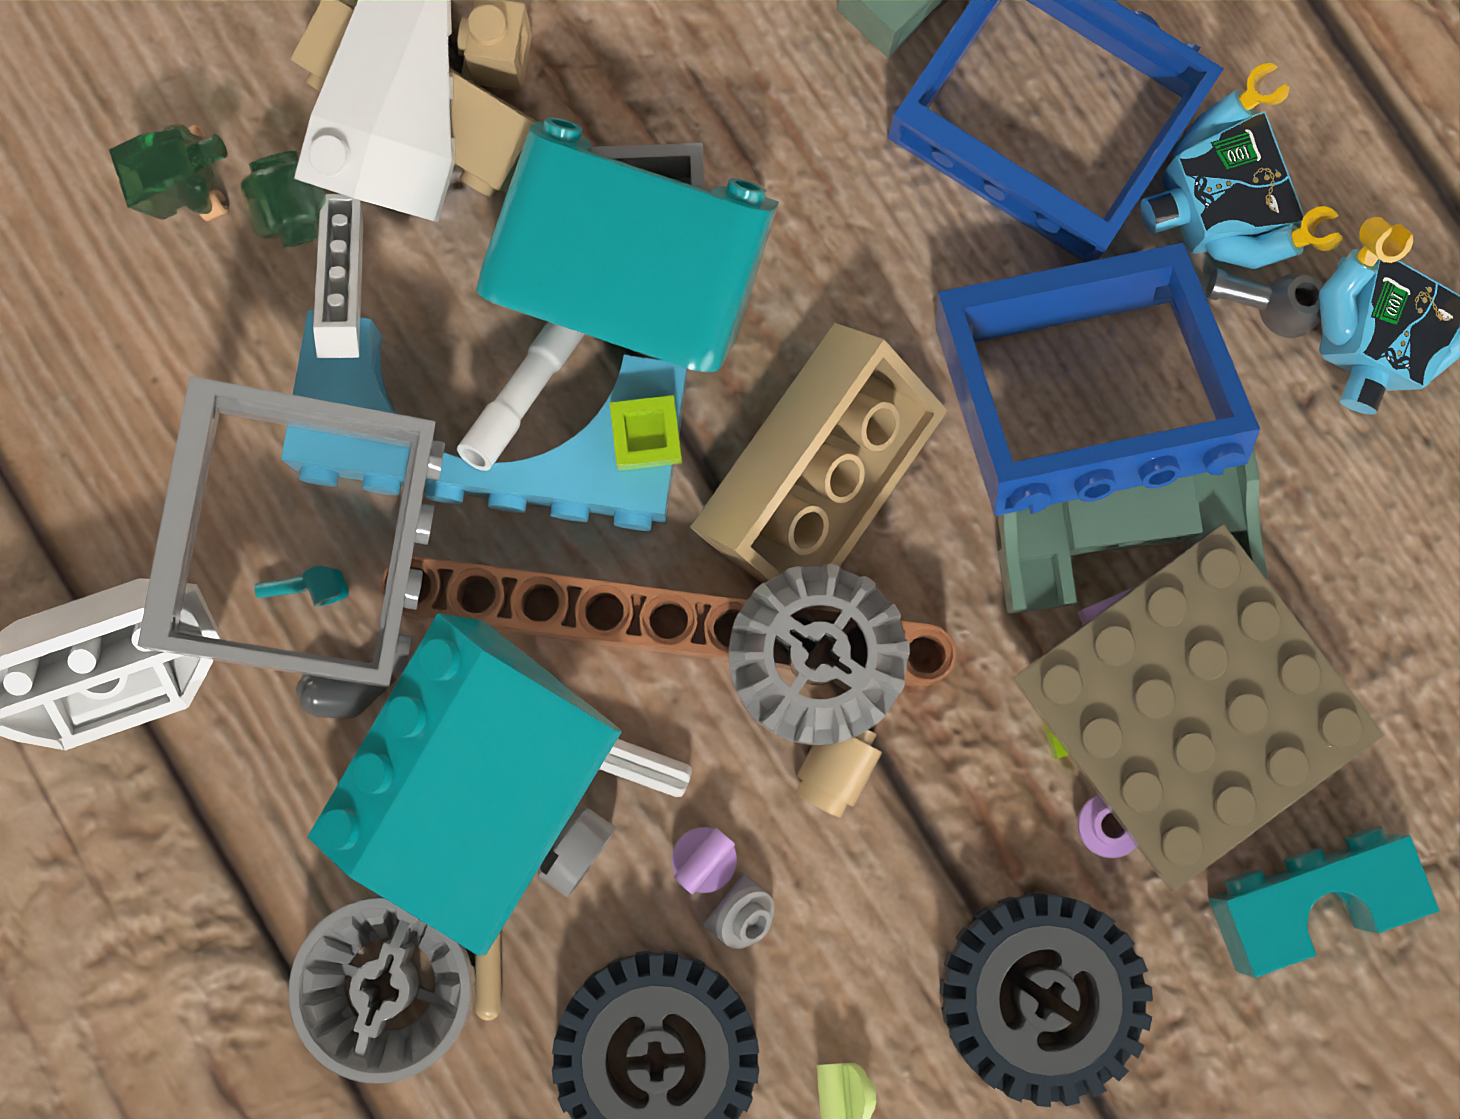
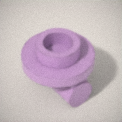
M699 827L688 831L678 840L673 850L672 866L675 873L673 878L691 894H694V892L709 893L719 890L730 881L735 872L737 863L735 843L716 827Z

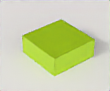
M674 395L609 403L618 471L682 464Z

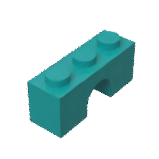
M1382 826L1373 827L1346 836L1344 841L1347 848L1324 855L1322 848H1315L1289 856L1284 859L1287 869L1264 877L1262 870L1258 869L1226 879L1224 884L1227 891L1210 896L1208 899L1235 971L1257 978L1317 956L1308 932V916L1316 901L1332 892L1346 905L1355 929L1374 933H1382L1440 912L1411 835L1385 834Z

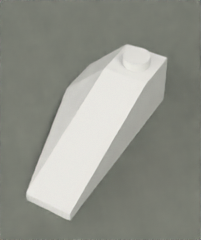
M358 0L311 113L294 179L355 199L439 222L456 161L455 138L451 137L450 100H454L453 78L449 76L448 36L452 33L451 0Z

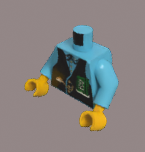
M1263 63L1255 67L1247 79L1248 89L1246 91L1234 90L1203 112L1175 144L1173 160L1162 174L1166 192L1144 198L1141 201V215L1149 233L1155 234L1179 226L1186 247L1191 253L1208 252L1215 260L1250 269H1257L1302 254L1304 246L1309 244L1321 251H1331L1340 245L1343 239L1340 233H1332L1323 238L1315 237V229L1320 222L1332 220L1339 215L1332 208L1320 206L1309 210L1304 216L1266 112L1254 115V107L1259 103L1277 105L1282 103L1288 96L1290 90L1288 84L1280 86L1270 95H1262L1259 88L1262 79L1276 71L1278 66L1273 63Z
M1382 217L1367 219L1362 224L1359 231V239L1364 245L1361 250L1354 249L1347 257L1340 258L1336 271L1323 285L1318 295L1323 332L1319 347L1323 359L1350 373L1339 402L1348 409L1371 415L1377 413L1385 390L1423 389L1460 358V295L1399 261L1410 251L1413 244V235L1401 224H1395L1392 227Z

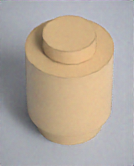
M867 730L843 742L813 745L797 774V777L802 781L795 794L812 805L841 818L847 805L854 807L882 754L881 751L871 746L877 734Z

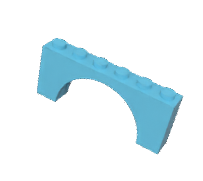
M308 310L293 395L396 414L387 394L381 367L383 335L373 321L367 318H360L359 357L317 358L313 330L314 311ZM624 355L617 381L606 403L593 420L573 438L555 449L532 458L494 463L488 471L476 469L462 458L444 453L439 480L426 478L424 497L429 500L449 504H462L464 495L488 498L487 506L489 508L513 513H525L526 504L551 507L550 516L576 522H587L589 513L614 516L613 525L639 531H650L652 522L666 524L675 464L618 471L609 403L674 395L678 432L680 434L688 380L687 368L663 360ZM287 426L281 460L295 471H300L299 480L307 483L337 486L338 477L363 480L361 488L370 492L400 495L401 486H404L411 448Z

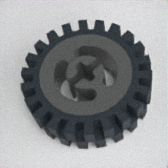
M1024 893V896L1015 898L1009 896L997 901L998 905L989 910L986 908L982 909L973 916L976 920L968 928L963 927L955 937L958 942L952 952L948 951L944 961L946 966L944 979L940 978V994L943 996L942 1016L944 1023L949 1029V1037L955 1048L970 1068L994 1090L997 1088L1004 1092L1007 1097L1021 1103L1022 1099L1032 1101L1036 1106L1051 1107V1102L1061 1101L1065 1106L1079 1104V1097L1089 1093L1095 1098L1107 1091L1103 1084L1111 1078L1120 1081L1129 1072L1124 1065L1131 1055L1137 1059L1139 1058L1145 1046L1138 1042L1142 1029L1150 1031L1152 1016L1146 1013V1001H1153L1152 986L1145 984L1143 973L1148 972L1143 957L1136 955L1132 946L1135 943L1127 932L1120 930L1114 924L1116 921L1104 912L1092 908L1087 903L1057 894ZM1037 950H1051V961L1046 965L1035 964L1025 967L1020 971V974L1042 988L1048 989L1052 985L1051 993L1077 1011L1080 1007V995L1074 983V976L1078 972L1082 971L1088 987V1004L1082 1021L1068 1036L1052 1043H1037L1039 1033L1042 1031L1054 1032L1062 1030L1071 1022L1047 1006L1042 1005L1037 1009L1038 1002L1036 999L1014 984L1011 986L1010 996L1013 1007L1016 1010L1015 1019L1012 1022L1006 1023L1000 1010V989L1007 971L1021 957Z
M650 950L636 952L633 956L617 958L609 962L600 971H595L585 980V983L569 1001L559 1022L553 1042L552 1054L554 1056L551 1069L553 1084H557L559 1092L557 1100L563 1113L567 1111L571 1119H739L743 1111H748L753 1100L752 1091L754 1084L758 1083L759 1046L753 1022L745 1003L723 975L707 967L705 962L694 957L687 958L678 955V952L664 950V953H650ZM676 1014L688 1021L702 1039L705 1048V1058L701 1073L694 1085L680 1096H672L668 1093V1090L673 1088L684 1074V1057L666 1059L663 1071L651 1072L649 1061H629L627 1069L629 1078L638 1088L648 1093L646 1098L636 1099L623 1091L611 1074L607 1058L609 1041L620 1025L629 1018L636 1016L641 1018L645 1024L636 1030L630 1038L627 1057L647 1054L648 1044L653 1041L661 1042L664 1053H684V1044L680 1034L663 1022L666 1015Z

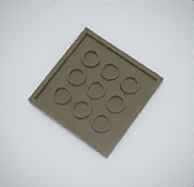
M1224 524L1211 530L1012 677L1014 683L1129 835L1139 851L1166 887L1173 892L1385 735Z

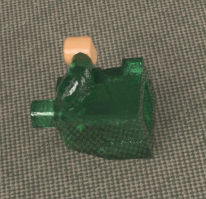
M171 124L166 126L163 131L140 134L109 149L127 208L161 220L177 214V210L185 205L191 211L199 213L205 221H211L226 214L229 210L228 205L224 206L221 204V202L226 200L224 194L218 190L209 192V189L217 184L211 164L228 156L223 140L217 134L204 139L201 138L205 136L204 132L196 125L186 127L180 124Z

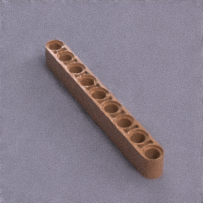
M412 556L410 569L422 570L423 573L427 574L430 579L431 588L428 596L417 604L416 610L403 608L402 615L419 621L433 622L436 615L440 613L483 620L495 630L729 662V647L722 645L717 640L714 628L720 618L726 615H738L747 600ZM389 567L385 570L381 580L383 596L385 595ZM480 581L492 583L495 589V598L492 605L481 613L467 612L464 606V595L470 585ZM548 589L554 591L559 597L557 613L545 622L530 620L526 613V604L530 596L539 590ZM602 598H612L623 605L624 614L621 622L610 630L601 631L595 629L589 622L591 606ZM665 606L680 608L688 618L686 630L674 639L661 638L651 628L653 615ZM803 608L793 613L791 617L803 625L813 622L834 624L841 613ZM852 618L849 619L842 629L845 634L852 631H862ZM900 621L905 638L909 641V644L914 640L923 639L931 642L939 653L938 666L933 673L916 671L907 659L904 678L906 680L905 685L916 687L928 686L946 677L953 669L956 660V646L951 636L942 628L930 624ZM821 638L816 645H813L805 665L814 671L821 664H826L833 668L835 661L828 655L832 644L828 640ZM774 641L773 656L776 668L791 670L788 664V654L781 648L780 644Z

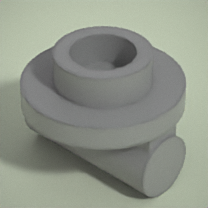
M742 874L703 926L730 948L742 949L760 941L768 933L774 915L773 899L753 880Z

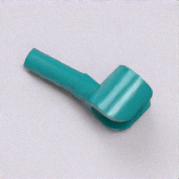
M321 565L314 566L306 570L303 575L294 576V578L259 582L254 587L257 598L302 593L309 590L314 607L330 605L349 596V590L342 572L339 569Z

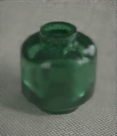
M297 151L277 153L251 162L249 164L251 173L245 176L240 184L241 193L256 235L264 239L280 238L283 249L296 247L318 239L316 227L319 226L320 210L326 203V194H328L324 188L294 179L299 162ZM329 205V214L331 218L333 212Z

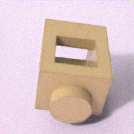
M474 0L473 10L469 18H462L458 32V54L465 56L461 73L463 76L480 86L522 92L532 39L525 3L508 0Z

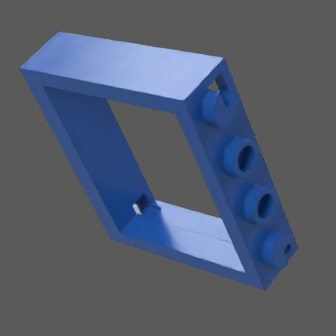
M971 0L893 115L887 138L1082 262L1099 260L1224 68L1200 54L1198 51L1201 47L1192 43H1182L1160 29L1158 23L1148 14L1138 10L1131 11L1115 0H1026L1182 97L1104 218H1101L929 109L1002 1Z
M1184 242L938 292L936 332L994 516L1030 509V513L1033 514L1051 504L1075 499L1085 502L1097 501L1109 496L1114 491L1138 486L1160 488L1171 484L1178 478L1206 472L1211 475H1223L1225 468L1248 464L1260 427ZM1170 303L1216 420L1013 462L974 342Z

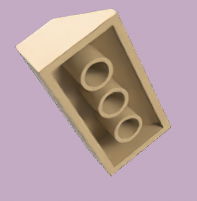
M834 323L690 528L726 559L761 583H766L795 566L811 567L823 566L825 564L841 566L948 410L884 339Z

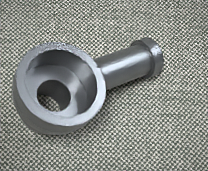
M1215 268L1207 286L1206 297L1216 301L1221 298L1259 308L1264 324L1273 333L1286 338H1296L1305 335L1320 322L1321 315L1318 295L1324 284L1314 276L1288 274L1267 285L1229 275L1226 270ZM1295 290L1302 291L1308 296L1309 307L1297 302Z

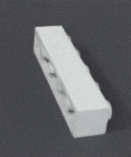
M321 194L313 322L317 358L359 357L363 253L361 200L343 194Z

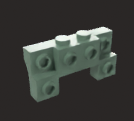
M1255 448L1252 450L1248 464L1225 468L1223 475H1211L1206 472L1178 478L1171 484L1160 488L1138 486L1114 491L1109 496L1097 501L1085 502L1075 499L1051 504L1033 514L1030 513V509L998 515L1002 549L998 552L1007 614L1068 607L1077 603L1071 555L1186 541L1188 548L1222 524L1227 527L1262 575L1268 579L1260 530V478Z

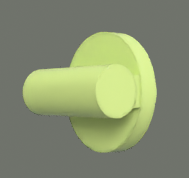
M856 1063L816 1065L820 1119L871 1118L876 1106V1091L873 1082L860 1065Z

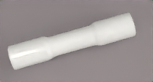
M551 322L546 323L530 345L526 358L495 401L486 406L458 445L457 451L465 462L482 471L490 470L519 429L522 417L551 376L562 368L585 334Z

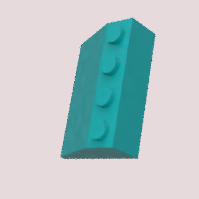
M438 613L307 838L353 880L476 955H486L622 730L487 622Z

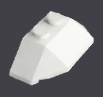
M139 578L16 620L0 631V736L17 742L68 750L175 713L190 706L213 660L146 650L137 646L150 579ZM187 583L177 633L223 640L197 584Z

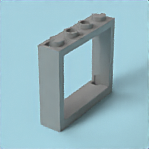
M190 376L137 646L146 650L389 688L391 673L402 675L407 666L412 636L398 633L403 608L417 609L423 571L410 569L414 543L428 545L434 506L421 504L426 478L439 480L445 442L433 440L436 421ZM220 413L411 448L373 663L177 633Z

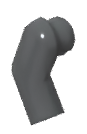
M392 673L389 687L397 680ZM305 675L297 683L296 695L300 699L302 709L314 717L351 719L359 716L388 688Z

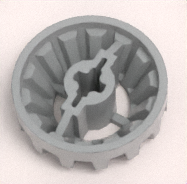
M838 565L795 566L768 582H763L754 590L751 597L738 613L730 637L729 670L733 686L741 703L749 714L765 729L783 739L800 744H834L864 733L886 716V713L901 694L906 682L904 678L907 659L910 655L909 641L905 638L900 622L901 614L895 604L889 603L885 596L876 588V583L871 579L844 571ZM817 605L830 606L842 611L834 624L813 622L804 626L791 617L793 613L803 608ZM850 618L858 624L866 640L867 661L865 668L851 659V646L846 634L842 631ZM823 638L832 644L828 655L835 661V666L832 668L829 665L821 664L814 671L805 665L809 653L802 647V643L806 641L809 644L816 645ZM774 641L788 650V664L792 673L796 676L790 687L782 680L776 669L773 656ZM832 681L847 691L842 695L829 699H813L798 694L805 683L822 686Z
M383 897L364 899L346 905L331 913L310 932L301 945L294 960L289 980V1006L292 1020L301 1041L308 1051L322 1065L336 1074L365 1083L400 1081L430 1067L455 1043L472 1013L473 985L476 981L475 966L471 965L465 947ZM382 938H392L383 943L379 957L365 963L362 967L351 964L356 954L367 944ZM416 946L426 954L432 964L435 974V991L420 987L421 980L418 969L411 961ZM390 969L389 973L392 974L390 985L399 989V993L391 996L381 1005L382 1000L379 999L381 988L378 985L372 984V981ZM347 975L353 977L352 980H351V984H350L349 994H350V998H351L352 1005L355 1007V1009H356L357 1012L359 1013V1016L357 1015V1013H356V1012L354 1011V1009L352 1008V1006H351V1004H350V1002H349V999H348L347 990H346V978H347ZM415 998L431 1003L427 1011L416 1022L403 1028L388 1029L391 1018L412 1004Z

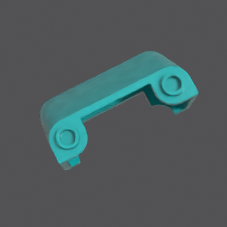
M547 117L544 123L538 121L530 126L481 266L476 287L478 294L500 306L687 369L702 372H715L719 370L736 343L779 201L765 197L766 189L750 181L732 178L729 179L727 186H717L711 191H707L590 152L592 144L581 136L583 128L564 119Z

